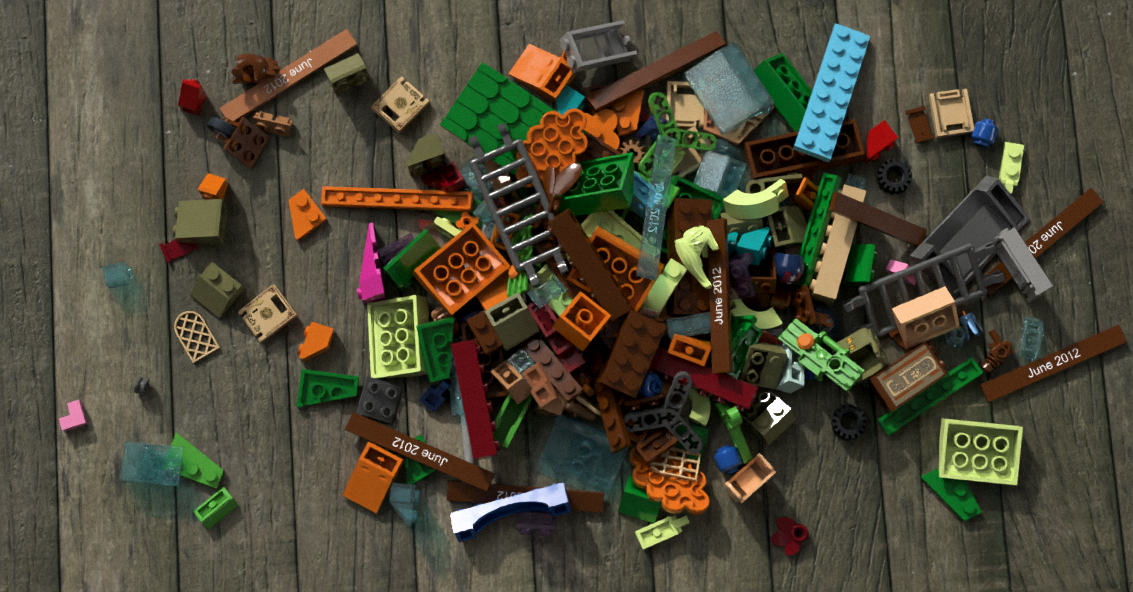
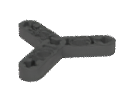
M685 371L678 372L675 375L663 407L626 413L623 418L627 432L667 427L689 453L695 454L700 452L703 447L701 437L680 414L692 386L691 375ZM683 377H685V378H686V381H687L688 383H685V382H684V383H683V386H682V390H680V389H679V387H680V381H679V380H682ZM679 394L682 397L681 401L678 403L672 402V395ZM667 412H671V415H673L672 419L664 417L667 416ZM658 413H660V415H661V421H660V422H659ZM647 415H653L655 421L653 423H646L644 418ZM640 416H641V423H642V425H639V419H638V417H640ZM628 419L635 421L632 426H629V423H627ZM683 425L687 428V431L684 434H678L676 428ZM689 435H690V439H691L693 442H696V441H697V446H696V447H695L694 445H692V446L690 447V440L688 439V436H689Z

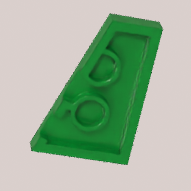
M454 316L416 326L430 383L449 378Z
M939 468L919 477L962 521L982 513L966 480L940 478Z

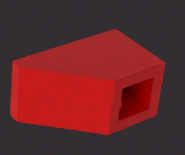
M183 79L178 102L181 110L199 116L207 96L199 81Z
M885 120L869 130L867 134L864 156L865 164L870 160L872 163L881 157V152L884 150L888 152L896 146L895 142L898 136Z

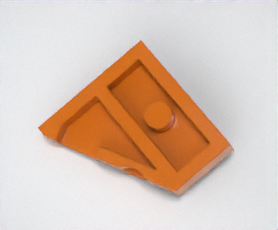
M643 90L610 106L611 111L616 114L618 119L616 128L620 137L638 131L639 116L641 115V105L644 97Z
M304 189L288 200L297 242L327 220Z

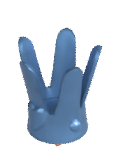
M963 311L964 316L960 317L959 321L963 326L965 338L969 340L967 325L970 326L976 336H979L980 333L975 323L984 332L976 322L975 315L973 313L965 314V311Z

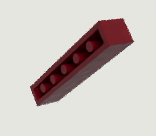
M474 340L451 344L473 459L477 461L497 457V451H500L498 439L494 440L493 432H496L494 420L490 421L489 413L493 411L491 401H486L485 394L489 393L487 382L482 381V375L485 374L483 363L479 364L478 356H481L479 344L475 345Z
M658 346L647 373L658 374L662 376V380L672 383L678 372L685 371L691 375V389L696 390L698 395L705 398L711 396L715 398L717 403L722 405L728 403L736 407L738 412L741 413L750 411L758 393V387L724 373L712 374V368L667 353L668 350ZM683 377L682 380H679L681 388L684 382L688 383L685 377Z

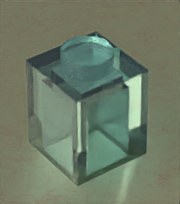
M126 262L102 266L105 284L109 289L132 284L131 278H134L133 270Z

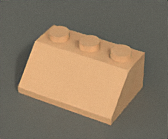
M946 287L892 308L895 323L907 349L960 327L955 301Z

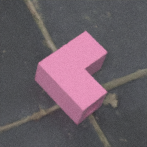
M890 260L885 270L891 275L911 266ZM914 274L903 278L906 284L915 286L917 283Z
M76 400L67 403L70 415L59 418L61 429L65 432L87 425L82 402Z

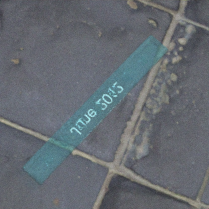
M658 135L656 138L636 274L638 277L656 280L677 140Z

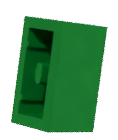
M874 244L851 245L844 268L842 286L859 288L873 281L875 270L872 269V266L876 262L878 251H875Z

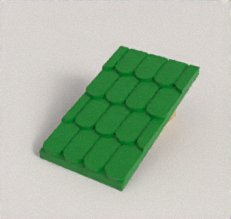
M482 62L446 117L440 123V126L471 147L469 138L476 135L485 154L505 145L498 130V125L505 124L512 142L517 139L525 141L527 140L529 129L540 125V120L545 113L556 110ZM516 149L491 160L501 167L517 160L515 156ZM518 168L513 171H510L509 173L516 177V171L518 170Z

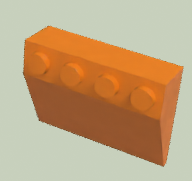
M472 222L417 267L412 274L424 289L450 315H453L507 270L510 265L476 224Z
M597 226L590 240L632 303L633 307L631 310L638 312L663 270L664 264ZM572 268L567 280L590 293L591 289L589 286H585L576 278H580L579 276L581 275L578 269Z

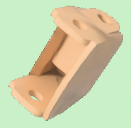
M759 453L727 481L724 486L730 497L742 504L766 483L776 471Z

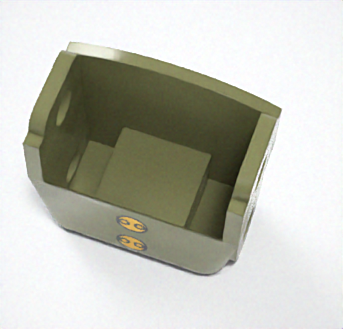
M862 328L837 342L844 349L850 350L851 353L848 358L865 370L864 374L855 384L873 377L889 364L886 354L872 329Z

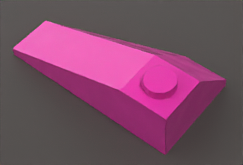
M369 223L359 281L360 288H357L358 298L362 299L364 304L387 300L373 223Z

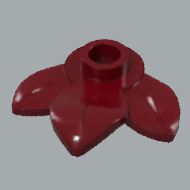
M779 517L775 521L780 530H777L772 535L770 541L776 546L785 547L784 550L787 556L796 554L800 550L801 543L808 539L809 531L806 526L796 524L792 518ZM800 530L802 537H796L795 532Z

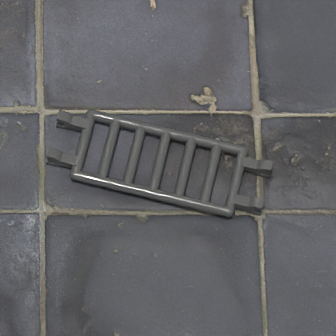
M502 123L497 127L505 143L504 146L484 154L476 135L469 138L476 154V158L470 160L469 164L517 272L526 270L530 282L535 288L541 284L533 268L534 265L554 257L562 275L569 273L559 246L520 263L516 252L550 238L552 235L547 230L513 245L509 234L545 218L550 220L555 217V214L548 212L550 202L523 141L517 139L512 142L505 124ZM513 149H518L521 159L482 175L478 165ZM525 165L529 176L490 193L486 182ZM533 183L536 194L497 210L494 199ZM541 201L544 211L505 228L501 217L534 202Z
M989 242L974 250L973 245L969 243L859 287V296L843 300L841 303L846 312L864 305L869 323L850 328L851 333L853 334L862 328L872 329L877 338L889 334V332L897 330L898 327L892 311L893 307L885 285L896 281L903 304L909 302L910 298L903 278L914 274L921 296L926 295L928 291L921 271L932 267L938 288L946 287L939 263L950 260L961 297L954 299L956 307L985 296L988 293L986 286L1006 280L1004 273H1001L999 269L983 277L978 263L979 258L997 253L995 245ZM964 253L968 254L979 290L969 294L957 260V256ZM876 288L879 289L890 322L889 326L881 329L879 328L867 293Z

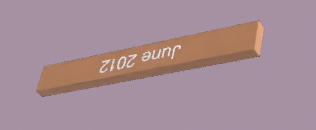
M348 29L281 69L275 74V77L267 78L264 82L257 84L219 109L224 117L236 122L358 45Z

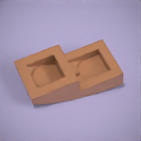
M540 362L522 372L531 386L532 390L530 392L540 408L557 397L553 385Z

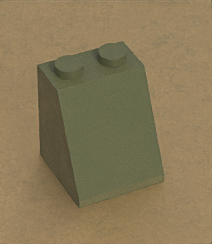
M223 200L179 201L178 207H175L177 224L173 226V237H175L177 242L224 246L227 207Z

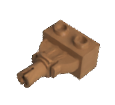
M554 386L557 397L541 408L535 400L532 408L533 412L548 417L561 416L562 412L569 413L572 418L579 416L593 421L596 417V413L583 406L578 400L567 403Z

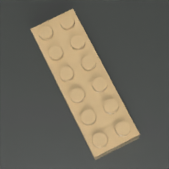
M845 184L841 190H838L839 193L860 202L864 201L866 194L865 190ZM833 212L829 220L831 224L828 225L824 237L826 242L822 244L818 257L820 261H817L813 274L815 279H812L810 288H808L812 301L832 306L836 300L857 222Z

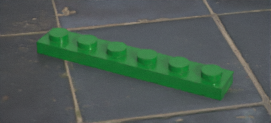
M827 173L822 175L799 256L804 257L805 272L803 277L794 283L795 285H808V288H810L832 213L829 209L833 193L838 192L842 177Z
M971 357L893 412L886 413L876 421L886 436H889L983 372L973 357Z

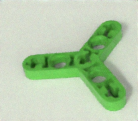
M655 92L649 96L648 103L660 136L639 163V171L642 174L653 175L675 146L707 151L715 148L717 140L714 135L678 129L668 100L663 93ZM656 96H657V98H661V99H662V101L659 102L660 107H661V108H664V107H665L666 110H661V111H659V112L656 111V110H660L659 105H658V104H654V101L656 100ZM663 113L669 116V121L666 124L660 122V116ZM674 132L673 137L675 139L669 140L667 142V145H669L668 148L665 144L661 143V141L666 142L669 139V136L667 134ZM687 134H691L694 137L693 143L690 145L685 143L684 138ZM707 136L708 140H711V144H708L707 147L705 143H698L699 139L706 140ZM658 146L664 149V154L661 157L655 155V149ZM650 156H652V158H654L655 160H658L657 163L655 161L651 163V170L645 171L646 166L644 164L650 163L653 160L649 158Z
M709 396L724 421L733 444L738 449L743 464L750 462L753 458L740 429L743 421L737 408L733 407L730 409L727 403L726 405L719 404L715 401V398Z

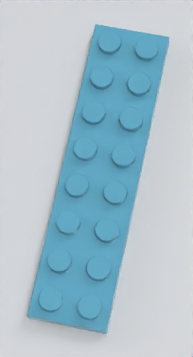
M835 23L793 150L826 162L831 160L870 39L869 35Z

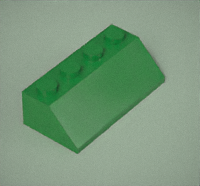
M780 53L765 59L750 74L753 76L756 84L763 89L766 97L776 106L777 111L786 119L789 127L797 132L800 129L812 89L785 54Z

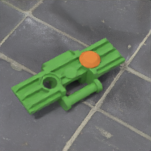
M532 214L526 216L524 219L531 217ZM529 225L514 232L512 244L515 245L531 238L532 226ZM531 245L516 253L521 263L535 257L533 255L537 251ZM540 262V263H538V264H536V265H537L538 267H541V266H542V262ZM512 265L509 271H507L508 298L518 292L521 296L527 291L528 285L526 270L517 272Z
M795 318L778 339L800 355L798 360L799 366L804 370L808 368L812 371L814 378L819 382L823 380L822 375L825 374L845 391H848L864 374L865 370L848 358L851 353L850 350L844 349L829 338L825 331L817 334ZM822 343H825L837 353L832 356L820 346ZM840 365L838 369L833 370L835 366Z

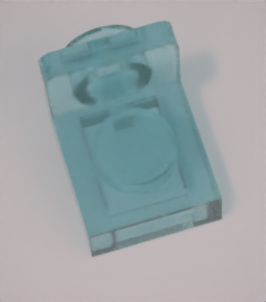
M484 199L473 214L488 227L493 218Z

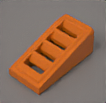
M509 213L501 217L503 223L510 226L519 221L520 215ZM505 216L511 218L510 222L504 220ZM494 224L490 242L494 247L507 251L504 244L496 241L497 238H502L496 224ZM514 233L509 234L510 240H512Z

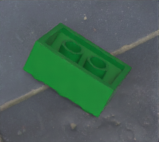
M424 229L383 268L384 274L400 292L403 289L407 290L414 284L413 280L415 277L412 274L413 271L441 247L429 231Z

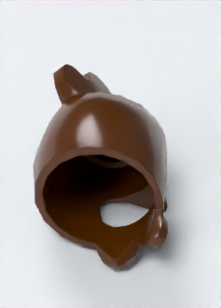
M251 53L237 55V66L231 71L235 76L232 83H262L266 78L275 77V74L280 71L278 62L272 60L271 57L263 58L260 55Z

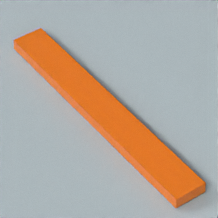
M322 186L321 206L472 212L474 193L470 191H453L448 193L442 190Z

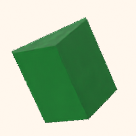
M629 475L618 512L655 523L661 502L650 500L646 494V489L637 487L632 481V475Z

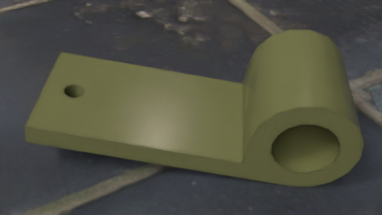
M793 172L787 173V176L751 180L746 185V193L762 192L780 179L784 180L786 185L799 184L802 182L803 177L802 174Z

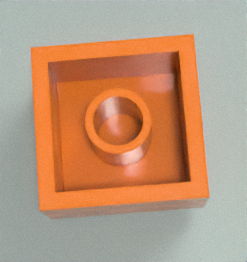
M580 291L552 327L580 350L584 351L611 315Z

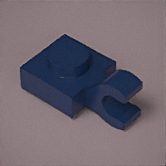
M447 378L437 388L432 384L419 401L432 412H435L447 398L443 392L452 382Z

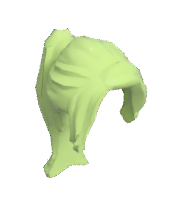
M699 226L688 229L684 233L683 238L677 239L675 241V248L688 271L704 288L710 289L712 284L703 272L700 254L702 253V256L707 258L708 245L713 251L718 250L719 247L710 229Z

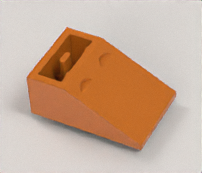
M529 44L508 75L556 105V99L565 86H569L576 73H572L568 63L562 58Z
M368 441L342 496L377 514L403 466L404 460Z

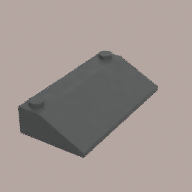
M985 176L913 251L910 257L918 264L969 243L973 245L975 250L986 243L991 242L993 244L994 238L998 233L1006 228L1011 230L1015 227L1018 232L1030 218L998 178ZM964 253L957 256V260L967 285L975 275L968 254ZM997 253L979 258L980 269L982 270ZM950 260L939 263L946 288L954 299L960 291ZM932 267L922 270L937 284Z

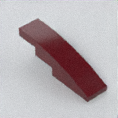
M543 296L527 305L534 321L566 370L572 374L586 364L574 344L552 327L557 318Z

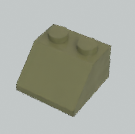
M211 262L200 275L190 295L220 319L245 289L215 263Z

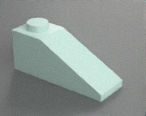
M783 343L782 347L787 353V357L776 389L791 394L804 386V369L798 364L800 355Z

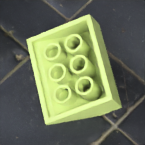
M412 295L367 303L371 377L384 379L427 375L428 371L416 326L429 323L428 298Z
M941 418L939 477L1017 485L1023 427Z

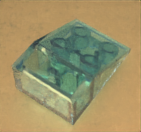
M125 441L120 481L145 485L179 486L184 447Z

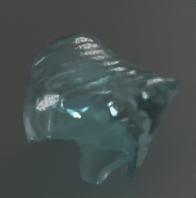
M469 160L462 169V176L467 184L463 188L479 196L482 195V192L470 167ZM483 163L478 165L482 175L488 173ZM491 180L486 182L488 189L492 187Z

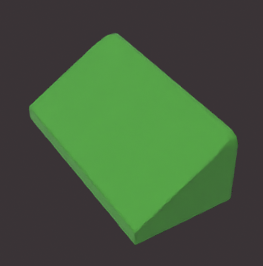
M223 486L193 512L207 529H210L236 508L238 503Z

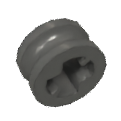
M139 376L134 387V393L140 392L144 396L149 386V379L143 380V377Z

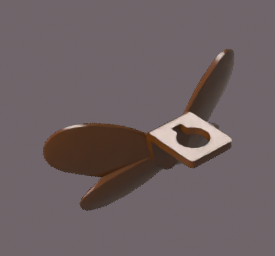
M579 163L568 165L557 176L552 166L546 168L543 174L542 186L550 202L548 207L549 213H554L555 216L558 215L563 194L575 185L582 174V166ZM541 202L535 208L532 216L544 211ZM545 218L531 226L538 228L543 223L544 230L546 231L548 230L549 220ZM552 236V239L558 245V240L556 236Z

